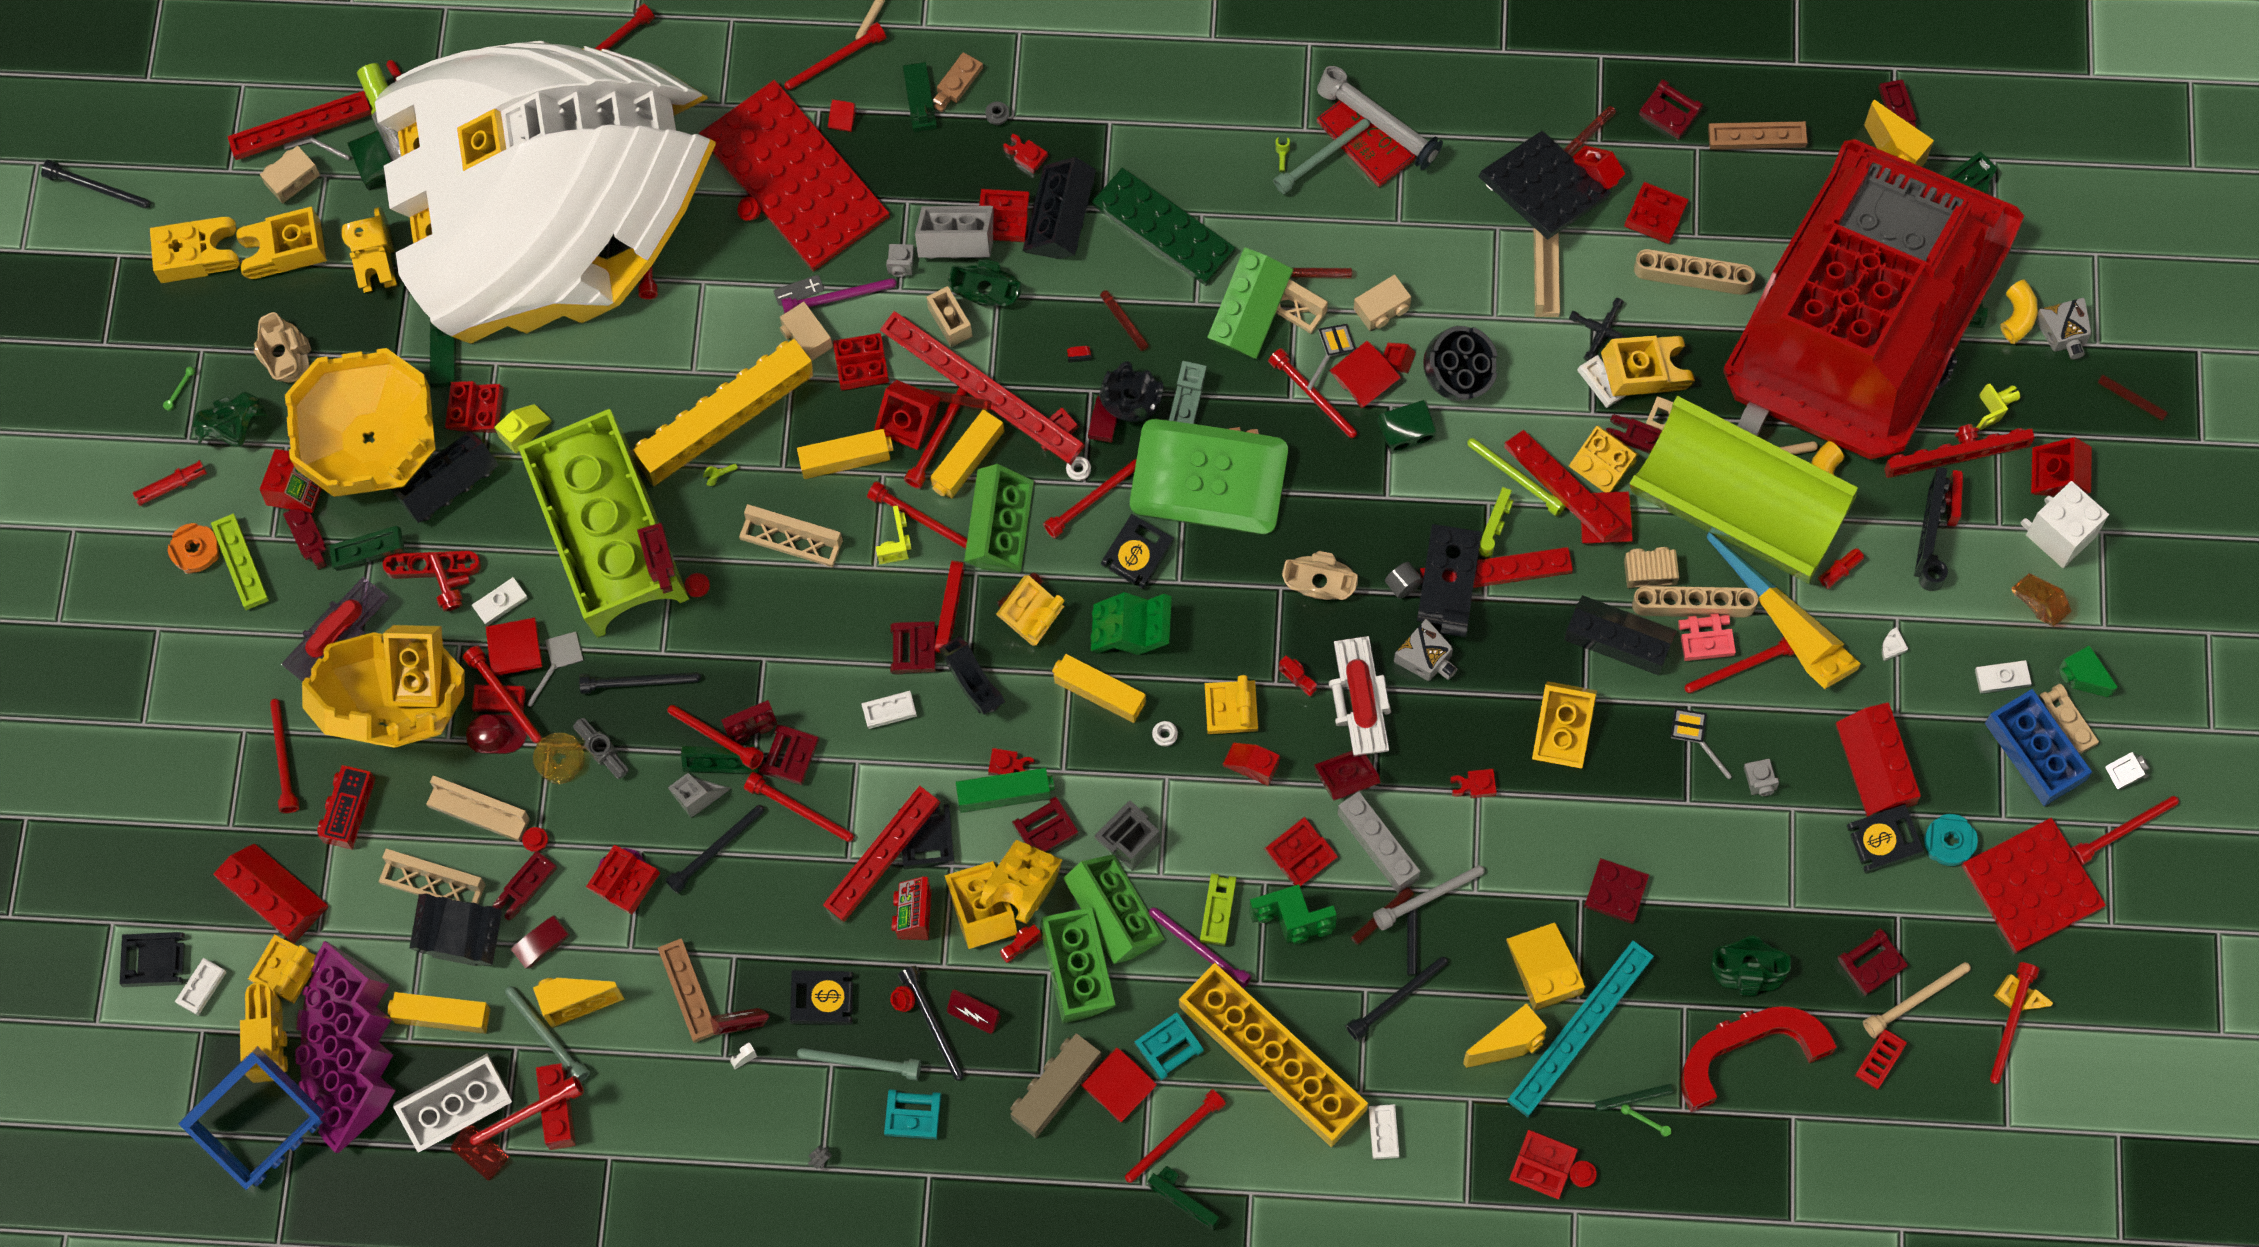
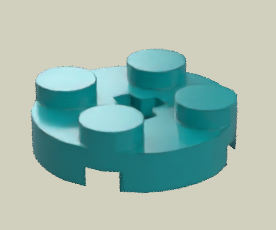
M1945 814L1938 817L1928 826L1925 832L1924 843L1929 858L1946 866H1957L1969 860L1975 852L1978 843L1974 827L1972 829L1971 825L1967 823L1968 820L1956 814ZM1952 834L1953 839L1958 840V843L1950 846L1944 841V838Z

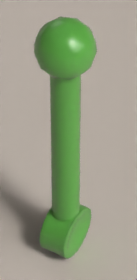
M189 366L186 368V374L169 400L163 403L165 410L171 411L174 408L173 402L189 377L195 374L193 367Z
M1627 1104L1621 1107L1623 1114H1630L1659 1130L1662 1136L1668 1137L1671 1134L1669 1126L1662 1127L1633 1111Z

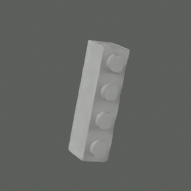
M1359 791L1338 805L1337 815L1398 894L1419 880L1420 870Z

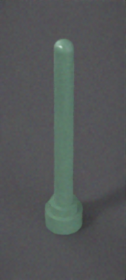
M1362 119L1289 174L1286 172L1276 176L1273 179L1276 188L1283 195L1289 192L1295 184V180L1368 128L1370 121Z
M512 986L507 987L505 990L506 995L567 1068V1078L576 1076L582 1083L590 1074L587 1067L578 1061L575 1062L516 989Z
M800 1048L797 1051V1056L801 1059L902 1073V1076H906L909 1080L918 1081L920 1076L921 1060L917 1059L904 1060V1063L805 1048Z

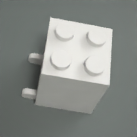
M2072 481L2054 498L2047 496L2044 499L2046 505L2037 513L2032 523L2026 518L2021 521V525L2028 531L2026 536L2062 568L2066 567L2097 537L2109 516L2102 507Z

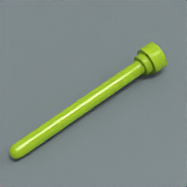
M1470 438L1467 441V445L1544 501L1551 514L1557 517L1566 506L1557 497L1549 494L1474 438Z

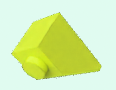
M535 404L511 411L494 428L499 438L516 454L519 452L518 446L530 442L552 421Z

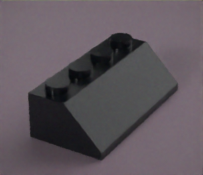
M1077 157L1058 161L1043 167L1023 252L1055 259L1075 255L1078 249V241L1083 228L1086 209L1089 204L1091 188L1094 184L1096 169Z
M468 431L425 462L404 487L392 488L390 490L411 517L419 523L430 519L440 507L451 504L454 501V497L461 492L469 491L479 479L490 476L499 465L485 444Z
M1582 595L1567 628L1565 641L1659 676L1677 630Z

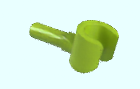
M1278 137L1275 149L1279 154V172H1285V157L1290 150V139L1287 138V144L1280 145Z
M736 463L720 469L709 466L705 470L703 478L710 477L706 484L713 486L716 484L719 476L737 470L738 467Z

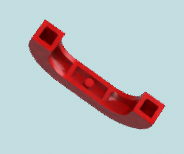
M1783 1006L1767 1008L1757 1013L1751 1010L1740 1015V1020L1732 1023L1730 1020L1719 1023L1715 1026L1716 1030L1709 1032L1697 1041L1684 1063L1681 1086L1683 1097L1690 1113L1715 1103L1717 1099L1708 1076L1709 1064L1717 1056L1771 1034H1785L1800 1044L1808 1062L1811 1063L1834 1053L1837 1047L1830 1033L1811 1014L1797 1008Z

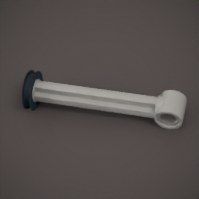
M1336 66L1326 67L1317 86V91L1322 97L1329 100L1338 98L1417 156L1415 166H1420V170L1426 169L1435 160L1442 148V140L1438 141V137L1435 136L1427 141L1351 86L1346 80V73L1341 68Z

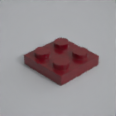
M769 700L721 719L728 738L738 744L746 742L754 734L767 733L774 728L773 726L778 725Z
M1353 750L1314 765L1318 777L1333 801L1380 783L1379 775L1366 755L1354 756Z
M1600 858L1584 908L1633 924L1649 874Z

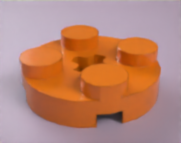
M189 523L179 527L173 533L170 545L168 544V554L178 568L187 574L207 569L213 562L218 560L220 555L219 543L214 532L209 527H204L197 523ZM192 543L196 546L200 545L194 553L188 552L191 549L190 544Z

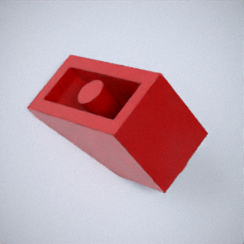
M1585 145L1572 157L1575 159L1574 162L1578 166H1582L1591 178L1600 182L1603 188L1610 189L1616 186L1625 175L1613 151Z
M1233 743L1223 766L1269 786L1279 766L1280 755L1258 745Z

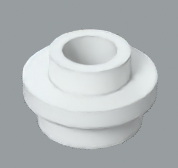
M1077 456L1071 466L1067 463L1066 471L1071 479L1081 481L1089 476L1091 465L1086 458ZM1076 467L1083 468L1081 472L1074 471Z
M1162 721L1155 725L1152 735L1158 745L1170 746L1177 740L1178 731L1171 722ZM1163 731H1167L1170 735L1167 738H1163L1160 734Z

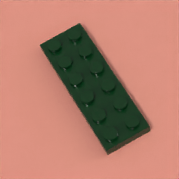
M1123 167L1092 201V206L1205 286L1236 251V247Z

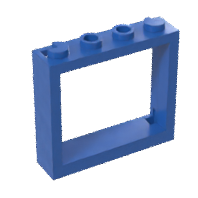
M257 1046L178 1124L247 1190L252 1184L257 1187L267 1177L264 1172L271 1166L276 1169L286 1159L283 1154L289 1148L294 1151L304 1141L302 1136L307 1131L312 1134L323 1123L320 1118L325 1111ZM257 1063L310 1116L261 1164L250 1172L198 1119Z

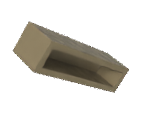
M1077 1033L1072 1039L1068 1037L1062 1043L1060 1054L1056 1058L1051 1057L1043 1068L1045 1072L1040 1078L1035 1077L1027 1087L1029 1092L1023 1099L1019 1097L1010 1108L1012 1110V1120L1035 1138L1039 1136L1101 1059V1052Z

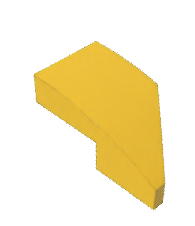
M2012 974L2007 975L1993 996L2011 1008L2019 980ZM2028 988L2022 1010L2049 1007L2053 1002L2038 990Z

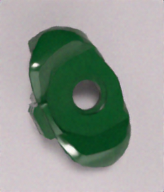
M987 259L979 260L977 265L962 267L954 265L948 277L949 285L956 295L979 305L1006 307L1014 303L1021 295V282L1009 273L1002 271L998 262ZM989 282L992 285L991 291L988 294L980 293L978 291L980 283Z
M242 392L232 400L226 396L214 401V408L199 410L192 423V429L195 430L198 444L206 436H213L233 447L243 445L250 420L256 415L267 416L264 406L259 403L260 399L251 393Z
M1751 935L1735 943L1716 947L1713 950L1711 968L1715 978L1723 987L1739 989V994L1742 996H1756L1758 990L1774 991L1783 983L1791 969V956L1768 945L1760 937ZM1746 957H1753L1757 963L1747 962L1743 964V960Z

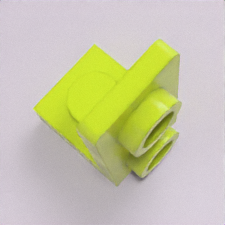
M898 505L893 506L900 542L887 541L876 547L879 565L909 559L907 550L912 549L909 535L904 536L903 527H907L904 512L899 513Z

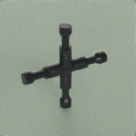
M1615 298L1613 307L1606 314L1602 324L1591 318L1586 319L1574 310L1571 312L1570 320L1583 323L1585 327L1597 332L1591 342L1590 350L1583 357L1584 360L1589 361L1595 357V352L1597 348H1600L1605 337L1610 339L1627 338L1621 332L1611 328L1616 318L1615 314L1624 303L1622 299Z

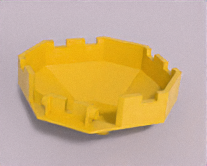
M387 348L377 349V353L363 354L362 352L342 354V358L328 359L327 356L319 357L285 394V403L288 409L287 429L290 438V460L296 470L333 497L404 487L435 451L430 386L424 374ZM373 433V438L375 441L373 443L367 442L365 444V439L363 436L365 434L371 435Z
M372 632L327 644L324 649V657L317 659L311 669L310 678L306 677L302 682V706L325 735L395 748L442 734L464 697L465 670L443 647L438 707L388 706L383 634ZM383 722L388 726L385 727L384 725H380V723Z

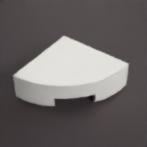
M1897 627L1892 629L1883 641L1882 657L1884 661L1903 654L1908 650Z
M750 1043L740 1048V1054L731 1057L730 1062L734 1069L757 1057Z

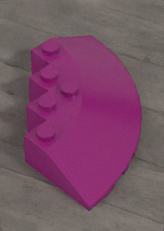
M324 941L315 957L309 986H305L302 995H305L303 1010L298 1012L296 1030L301 1031V1045L298 1046L295 1053L296 1064L301 1065L302 1081L299 1082V1087L325 1111L320 1118L323 1123L318 1127V1133L335 1153H339L383 1113L395 1092L381 1078L393 1054L379 1043L391 1019L377 1008L389 984L373 970L329 942Z

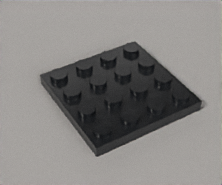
M1540 131L1481 170L1478 176L1547 240L1607 200L1611 194L1608 189L1603 188L1600 182L1591 178L1582 166H1578L1574 162L1575 159L1543 131Z

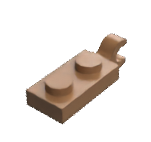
M963 52L937 86L938 94L933 100L936 103L934 108L943 112L950 100L957 103L983 69V63Z

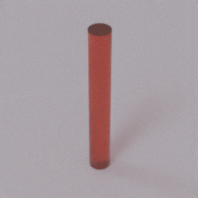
M1608 106L1563 150L1571 156L1616 113V110L1612 106Z
M1292 268L1293 272L1291 277L1352 278V268Z
M1108 290L1103 291L1100 297L1140 351L1147 349L1149 345Z
M2102 375L2098 381L2100 385L2162 421L2168 413L2105 375Z
M924 389L925 392L940 397V401L984 410H990L992 402L989 400L933 389Z
M1406 887L1384 908L1393 909L1405 903L1414 895L1413 891ZM1374 917L1351 937L1356 945L1361 943L1378 927Z

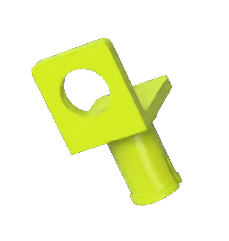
M1990 383L1984 387L1979 396L1991 414L1982 418L1977 426L1979 431L1999 422L2008 410L2006 405L2020 399L2019 391L2012 393V391L2017 389L2015 386H2010L1999 393L1995 391Z

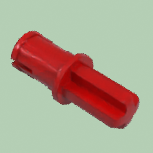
M1856 548L1851 550L1842 559L1835 560L1834 565L1818 577L1820 583L1826 589H1830L1843 576L1847 577L1849 571L1864 559L1863 553Z

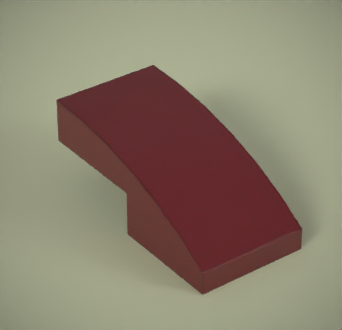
M1097 396L1088 439L1112 442L1118 418L1111 415L1103 407L1100 396Z
M553 915L528 933L511 950L525 969H530L547 952H553L570 934L559 919Z

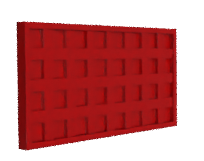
M775 80L698 133V135L716 142L712 151L714 156L748 196L758 201L761 211L813 272L890 217L886 208Z

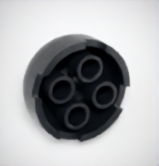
M1454 326L1437 334L1428 344L1423 358L1425 377L1430 386L1442 397L1454 401L1470 400L1483 395L1494 384L1498 374L1496 373V357L1498 355L1492 341L1475 327Z

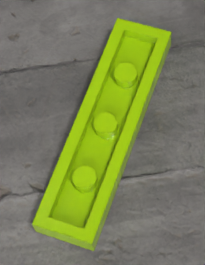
M234 513L211 522L245 610L268 602V596Z

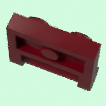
M1663 79L1641 108L1639 115L1677 139H1680L1699 114L1704 104L1698 100L1696 102L1669 86L1670 83ZM1662 95L1669 96L1690 109L1688 114L1662 99Z
M935 621L892 623L890 625V633L893 634V663L890 665V673L901 675L904 673L936 672ZM904 633H910V662H903Z
M777 725L774 731L776 734L765 764L761 765L759 772L769 777H776L802 786L817 748L819 737L783 725ZM785 738H791L780 768L775 767Z
M1056 796L1050 799L1048 804L1024 818H1017L1012 821L1013 827L1024 843L1046 853L1079 835ZM1054 811L1057 813L1058 816L1032 831L1027 832L1025 829Z
M1880 928L1873 932L1871 938L1849 953L1844 952L1838 956V961L1864 996L1908 966L1891 944L1886 933ZM1877 945L1881 946L1882 952L1860 967H1855L1853 964L1855 960Z

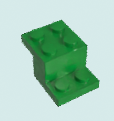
M1123 592L1095 603L1092 611L1091 651L1099 654L1116 648L1140 655L1169 644L1172 596L1162 594L1147 600Z
M1299 884L1250 899L1249 914L1252 923L1257 921L1260 924L1267 923L1273 920L1274 916H1277L1286 944L1291 942L1293 944H1300L1307 941L1310 936L1318 935V937H1323L1331 934L1332 930L1336 929L1337 914L1334 905L1309 913Z

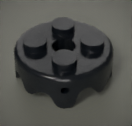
M1126 361L1116 370L1106 373L1100 389V400L1103 407L1114 417L1130 422L1144 421L1153 416L1159 408L1163 392V382H1156L1149 370L1136 372L1132 367V363ZM1131 394L1135 399H1129L1125 395Z

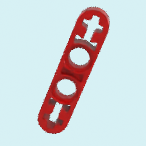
M472 551L391 554L383 560L382 565L385 573L390 578L404 579L436 577L429 560V556L438 553L440 560L449 559L451 561L449 568L444 570L447 577L465 574L467 576L475 575L481 568V562L476 553ZM455 559H457L459 562V564H457L458 569H456ZM468 559H472L473 563L470 564V568H466L464 564L467 563ZM417 560L426 561L425 568L420 571L414 570L413 564ZM394 562H398L400 566H397L396 570L392 571L389 566H393Z
M951 561L936 636L935 652L941 653L939 648L952 640L965 562Z

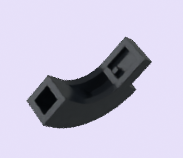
M961 636L939 648L957 683L979 714L982 712L985 715L986 713L993 712L1001 704L1005 703L1002 694L986 677L968 643Z

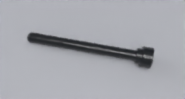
M48 159L43 164L41 176L53 181L60 178L145 209L151 205L148 199L63 170L59 163Z
M697 672L596 678V676H591L590 674L579 675L581 694H591L592 691H596V688L694 683L701 680V675Z
M762 805L754 807L681 872H672L666 877L665 881L670 888L677 894L682 892L688 883L687 879L760 817L765 811Z
M1444 956L1440 957L1364 1018L1351 1020L1345 1025L1348 1033L1355 1041H1360L1366 1036L1370 1025L1447 966L1448 959Z
M917 966L908 967L902 970L898 977L903 985L912 990L916 1002L954 1079L960 1081L963 1079L964 1074L919 984L921 982L919 978L921 974Z

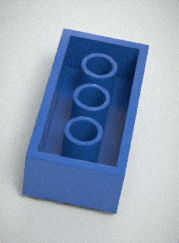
M2033 689L1991 713L1985 722L1987 728L2043 806L2086 782L2092 773Z

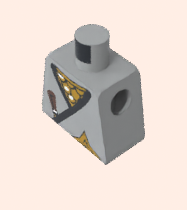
M2080 298L2039 309L2036 323L2052 350L2060 351L2067 349L2070 359L2082 357L2085 354L2082 345L2086 344L2091 336L2085 299Z
M1427 619L1423 621L1395 653V663L1427 681H1430L1437 672L1449 680L1458 669L1448 661L1452 656L1453 648Z

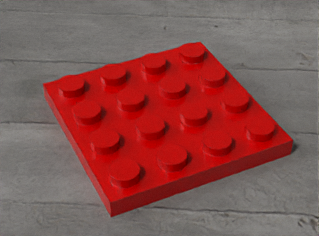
M2052 817L1963 862L1961 865L2015 954L2106 906Z

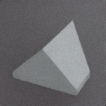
M689 773L668 787L690 818L732 789L692 777Z

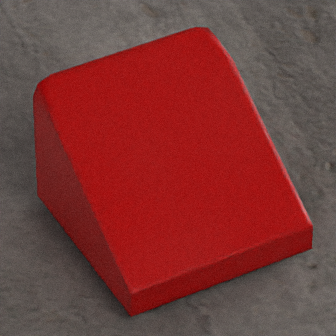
M832 100L828 128L852 132L856 115L855 103Z
M1387 343L1383 357L1395 370L1408 373L1416 353L1409 344Z

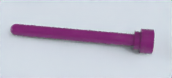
M894 278L801 300L788 297L781 299L785 314L802 302H805L809 308L894 288L897 282Z
M1153 907L1149 910V915L1212 965L1216 963L1243 989L1248 985L1252 975L1244 969L1235 970L1157 908Z

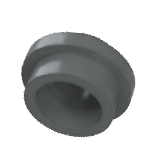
M1002 102L990 103L985 110L986 119L994 125L1003 124L1009 117L1007 105ZM1000 110L1001 113L994 114L993 111Z
M819 1145L808 1155L811 1159L808 1164L818 1169L832 1156L828 1151L830 1148L826 1146L823 1149Z

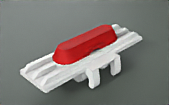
M1369 636L1334 641L1340 678L1329 681V687L1333 690L1337 713L1336 726L1349 727L1354 756L1387 752L1389 747L1382 712L1385 715L1390 714L1391 708L1387 698L1385 677L1383 675L1376 676ZM1345 687H1349L1353 708L1351 714L1346 712L1342 689Z

